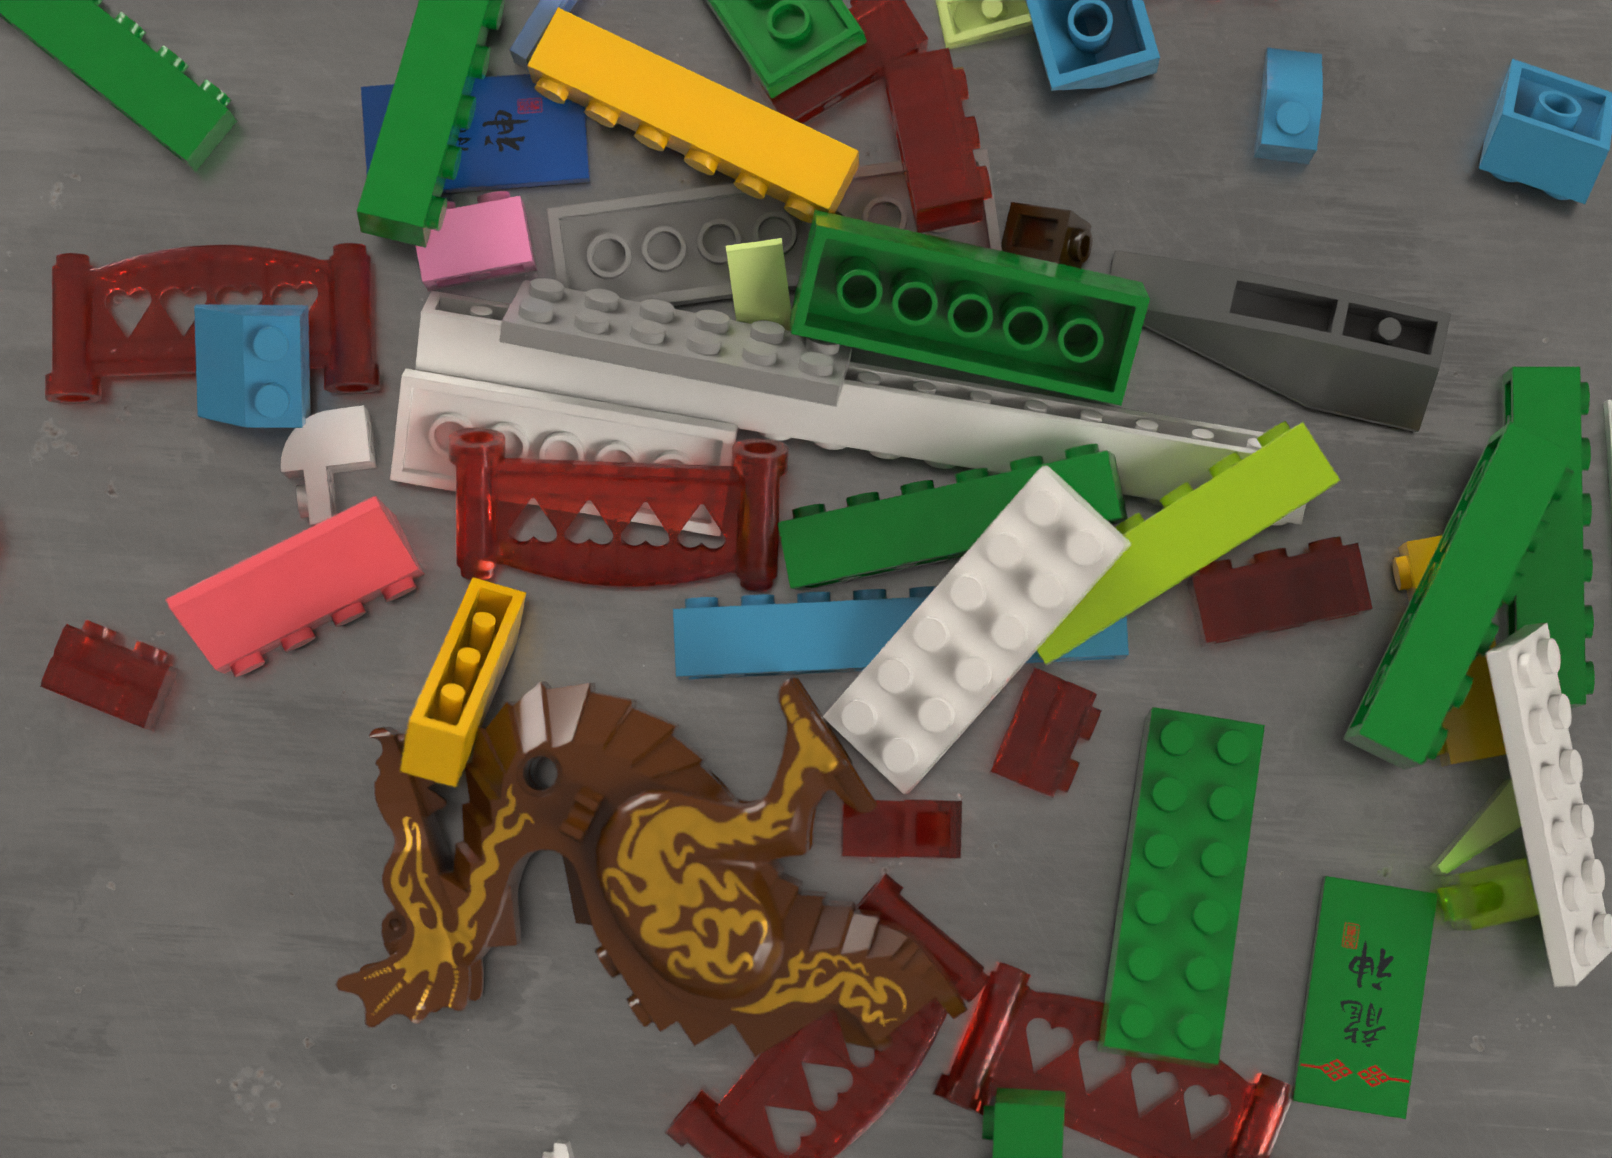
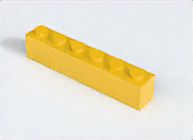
M557 8L527 65L532 82L536 84L535 90L544 97L560 104H564L566 99H569L585 107L584 113L592 120L604 126L613 128L617 122L635 131L634 137L642 144L654 150L664 151L667 146L685 155L684 161L692 168L704 174L714 175L717 170L735 179L734 185L742 192L754 198L764 199L767 194L786 203L784 209L789 214L807 223H812L815 210L835 214L859 168L858 150L561 8Z

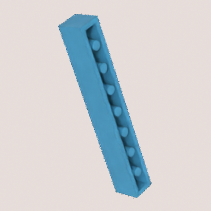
M937 586L909 588V598L887 599L886 589H865L853 591V600L831 601L830 592L797 594V603L775 604L774 595L741 596V606L719 607L717 597L685 599V608L673 609L676 678L678 680L862 672ZM1127 616L1054 662L1125 659L1129 655ZM1036 650L1025 664L1044 663Z

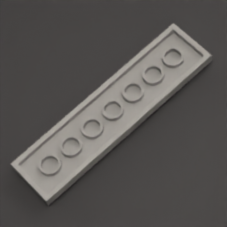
M988 149L859 166L835 214L1002 251ZM734 183L546 208L556 281L564 285V288L584 292L591 289H605L616 293L620 299L636 302L657 299L666 301L673 306L733 298L726 246L782 238L788 289L795 290L812 223L804 222L789 214L784 209L786 203L767 194L764 199L754 198L739 190Z

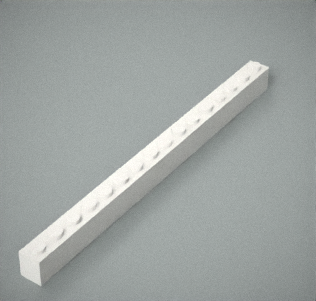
M431 291L420 317L415 370L730 423L738 425L739 429L759 432L763 437L771 440L797 438L814 441L819 447L830 450H840L845 447L867 450L872 455L882 459H897L901 456L920 459L932 467L949 469L955 466L973 469L988 468L989 476L1010 472L1009 463L1018 459L1043 456L1044 464L1065 460V450L1087 444H1098L1100 452L1108 450L1115 455L1123 494L1145 498L1148 502L1157 506H1162L1159 499L1186 482H1189L1192 489L1195 490L1211 480L1213 477L1208 469L1230 454L1237 451L1243 460L1262 448L1257 438L1265 433L854 362L849 363L839 400L835 407L499 342L501 323L511 305L508 303ZM1306 504L1272 525L1280 526L1287 522L1302 525Z

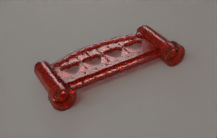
M358 243L337 244L333 246V255L329 259H318L300 253L258 246L197 245L150 252L116 261L99 268H94L90 265V257L88 255L80 253L59 254L56 256V265L52 266V372L45 375V399L62 404H86L100 401L102 399V377L196 373L195 320L186 334L182 336L161 304V297L168 289L176 288L185 294L192 288H202L207 293V300L204 305H218L216 297L218 292L224 287L231 286L241 292L247 286H257L263 293L259 305H275L272 301V293L277 286L283 284L290 285L295 290L303 284H312L318 289V297L308 311L310 369H324V390L338 394L375 392L380 389V366L373 362L371 257L367 255V248L365 245ZM117 290L124 291L129 296L136 290H146L151 294V303L129 338H127L108 311L106 298L111 292Z
M488 428L457 430L449 435V461L456 465V565L460 568L461 576L470 580L472 577L481 580L489 579L494 575L495 567L507 565L514 569L547 578L594 586H664L733 573L740 578V586L744 589L753 591L770 589L773 586V579L778 575L779 528L777 522H779L780 486L781 476L788 472L789 448L786 444L772 439L752 438L741 440L732 446V466L505 458V435L503 433ZM531 498H535L556 529L557 536L550 542L539 541L534 536L527 541H518L510 534V527ZM588 500L592 501L613 533L612 540L606 544H597L590 538L583 543H574L566 536V529ZM644 502L649 504L669 535L668 542L662 546H653L646 540L639 545H630L622 538L623 530ZM701 504H704L725 536V543L719 548H709L702 542L696 547L689 548L683 546L678 540V534Z
M884 873L858 902L856 909L882 912L880 919L900 924L910 929L934 954L956 986L961 997L970 1003L990 979L983 971L984 966L900 894L903 887L887 873ZM935 997L890 1033L894 1045L883 1052L874 1049L872 1062L867 1066L858 1067L850 1060L837 1013L832 1009L760 1054L719 1103L700 1089L677 1114L664 1133L680 1147L688 1143L704 1158H834L866 1132L901 1094L928 1054L948 1013ZM802 1062L841 1067L851 1072L853 1078L852 1085L844 1092H837V1102L831 1109L820 1110L813 1104ZM764 1106L807 1111L815 1117V1128L810 1134L800 1136V1146L795 1152L790 1154L782 1153L775 1145Z
M999 962L996 972L991 971L949 1074L941 1073L933 1095L983 1116L984 1105H990L993 1096L996 1097L997 1088L1066 1092L1065 1127L1138 1158H1270L1293 1100L1289 1097L1293 1086L1265 1074H1261L1258 1083H1250L1220 1059L1219 1065L1206 1069L1123 1055L1125 1060L1123 1070L1086 1096L1079 1048L1088 1040L1098 1043L1104 1002L1059 993L1034 991L1027 985L1031 977L1030 974L1002 962ZM1041 1018L1048 1022L1051 1030L1057 1027L1067 1029L1072 1035V1045L1066 1052L1034 1073L1026 1027L1032 1019ZM1147 1063L1153 1067L1156 1075L1161 1072L1172 1074L1177 1081V1089L1172 1096L1139 1118L1131 1072L1137 1064ZM1198 1085L1205 1089L1208 1097L1215 1094L1224 1096L1229 1102L1230 1110L1225 1118L1192 1140L1184 1102V1093L1190 1086Z

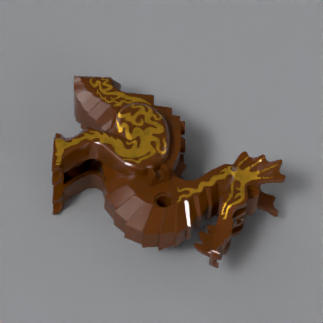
M794 677L793 679L786 680L779 689L778 700L787 723L783 753L776 777L768 794L759 800L751 801L735 797L726 784L704 764L707 758L676 734L680 726L679 724L638 708L637 700L596 692L595 682L552 688L546 681L539 682L518 702H506L488 726L478 727L472 762L465 765L470 802L462 804L464 840L455 843L454 863L434 815L435 811L445 808L447 801L438 793L428 788L438 782L400 771L406 733L402 734L389 726L376 728L369 735V738L377 739L382 745V754L375 762L380 770V774L374 783L375 799L383 819L392 830L395 842L392 854L384 866L382 875L384 892L395 908L387 913L382 921L381 934L384 941L383 945L390 956L385 960L366 964L360 968V971L344 975L336 982L339 991L355 994L363 1001L365 1023L368 1027L374 1028L395 1014H403L412 1023L419 1024L430 1012H437L443 1007L461 1011L466 1008L468 1000L476 1001L481 998L484 987L482 958L492 947L514 946L521 943L518 887L524 867L530 856L540 849L555 851L563 856L575 922L577 924L592 925L601 944L600 947L595 949L597 957L613 979L621 974L633 992L627 998V1002L639 1022L644 1027L654 1022L660 1032L678 1022L694 1046L733 1024L753 1055L757 1057L833 1009L837 1013L845 1043L883 1052L894 1045L890 1033L935 997L952 1019L968 1011L960 993L943 966L922 940L910 929L903 925L880 919L882 912L856 909L854 902L825 901L827 892L802 890L803 881L783 872L784 867L777 859L803 856L812 849L817 806L827 790L834 791L843 802L860 813H868L878 806L874 797L851 764L852 760L828 722L823 718L822 713L799 678ZM542 756L549 758L557 769V778L551 787L542 784L536 775V765Z

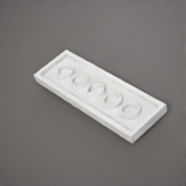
M405 369L401 378L390 480L720 537L723 528L738 425Z
M1048 465L1041 467L825 713L823 718L904 795L909 793L1127 550L1131 543Z
M1547 623L1525 625L1486 652L1554 987L1576 986L1612 952V916L1605 912L1602 897L1605 886V874L1602 863L1594 857L1591 842L1594 831L1593 815L1590 807L1583 803L1580 788L1583 776L1582 760L1579 752L1572 748L1568 729L1572 720L1571 705L1567 696L1561 694L1557 674L1561 663L1559 647L1554 639H1550Z

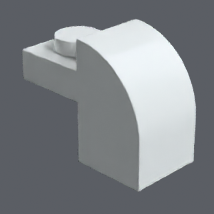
M364 405L322 411L308 417L303 428H295L288 437L281 456V473L288 479L304 477L305 484L297 485L296 487L297 504L300 517L309 518L312 527L338 514L333 473L377 468L371 413Z

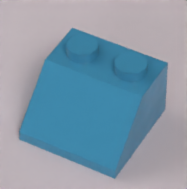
M1025 0L1052 91L1105 88L1157 73L1160 55L1143 0Z
M1512 59L1484 139L1479 169L1490 172L1494 177L1505 182L1517 181L1541 189L1555 199H1570L1586 204L1610 150L1612 136V92Z
M196 304L194 312L198 417L245 428H303L306 419L311 416L308 305Z

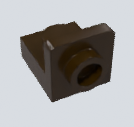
M1011 202L1001 242L1002 251L1082 269V264L1088 260L1092 250L1091 224L1071 210Z

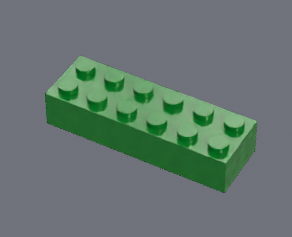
M815 210L790 313L791 334L1122 406L1150 297L1143 282Z
M1511 421L1490 436L1343 740L1403 770L1420 766L1427 759L1435 760L1449 731L1441 726L1447 712H1450L1453 707L1457 709L1461 707L1472 686L1474 678L1466 673L1472 661L1478 655L1482 657L1486 655L1496 637L1499 626L1491 621L1503 603L1509 605L1522 583L1524 574L1516 570L1528 552L1535 553L1546 534L1549 523L1541 518L1553 500L1556 502L1561 500L1572 480L1574 471L1566 468L1573 454L1572 451Z
M1152 707L1146 715L1097 1051L1206 1069L1219 1065L1265 725Z

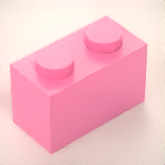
M508 191L490 192L478 196V204L457 208L455 202L447 201L446 214L440 231L431 229L426 248L416 246L422 282L428 291L537 271L526 210L521 196L510 197V192Z

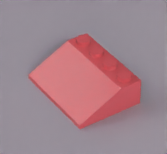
M373 496L167 598L166 601L170 610L213 668L223 674L232 670L234 677H238L262 666L265 663L262 655L283 646L285 652L309 643L316 638L313 630L332 620L335 626L339 627L361 617L366 613L363 605L382 595L386 602L408 594L416 588L413 580L425 574L396 515L376 496Z

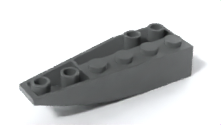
M1115 250L1109 275L1143 282L1150 297L1143 326L1308 408L1414 432L1420 430L1440 369L1451 318L1450 313L1278 276Z

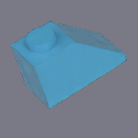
M1267 47L1254 158L1309 164L1317 151L1323 100L1322 54Z

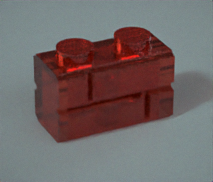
M86 619L82 629L66 624L54 649V655L50 659L43 675L40 687L153 731L178 674V668L165 664L168 652L138 640L133 650L113 643L117 634L116 631Z
M1034 668L989 774L1049 800L1054 798L1057 789L1067 793L1080 764L1079 761L1070 758L1078 738L1090 740L1102 711L1092 706L1097 694L1048 672Z

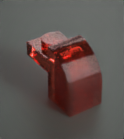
M875 800L878 806L868 813H860L842 801L841 857L895 859L961 858L962 801Z

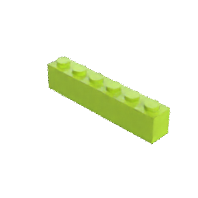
M1286 420L1257 438L1262 447L1243 460L1237 451L1230 454L1208 469L1213 477L1208 482L1195 490L1192 489L1189 482H1186L1159 499L1164 509L1144 520L1139 512L1114 527L1131 545L1037 649L1044 663L1049 665L1338 484L1340 481L1339 477L1305 424L1302 422L1291 429Z

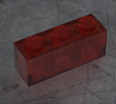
M851 0L850 4L852 7L849 11L865 33L867 40L865 44L772 99L752 69L751 78L768 108L805 125L926 53L928 37L905 0Z
M949 48L883 60L884 89L916 231L923 233L983 221V200L991 199L992 191L986 165L976 167L973 150L980 149V138L975 116L965 117L961 101L969 99L963 66L953 68Z
M1341 536L1308 543L1310 553L1288 557L1286 548H1278L1254 554L1255 564L1233 568L1231 559H1225L1205 566L1199 570L1200 575L1193 576L1187 581L1201 647L1361 615L1372 610L1359 544L1354 543L1343 546Z

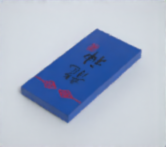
M530 74L485 77L483 80L475 78L470 95L476 97L474 118L469 130L460 129L456 143L457 147L462 148L459 170L455 180L446 179L442 194L590 182L585 107L569 99H566L564 104H560L544 97L535 90L536 84L532 82ZM394 84L361 87L367 174Z

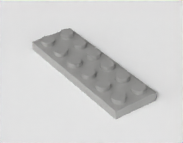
M538 278L532 281L524 280L502 320L499 342L835 407L839 400L852 352V347L791 334V331L785 330L782 325L772 321L760 320L750 324L730 320L728 315L715 310H701L693 313L674 309L672 304L657 299H649L642 302L620 299L616 293L605 289H591L587 292L564 288V285L559 281L547 278Z

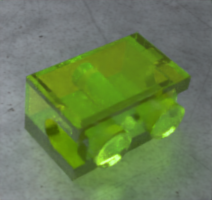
M1526 858L1505 860L1441 875L1442 888L1435 889L1437 907L1443 922L1451 921L1453 931H1473L1540 915Z

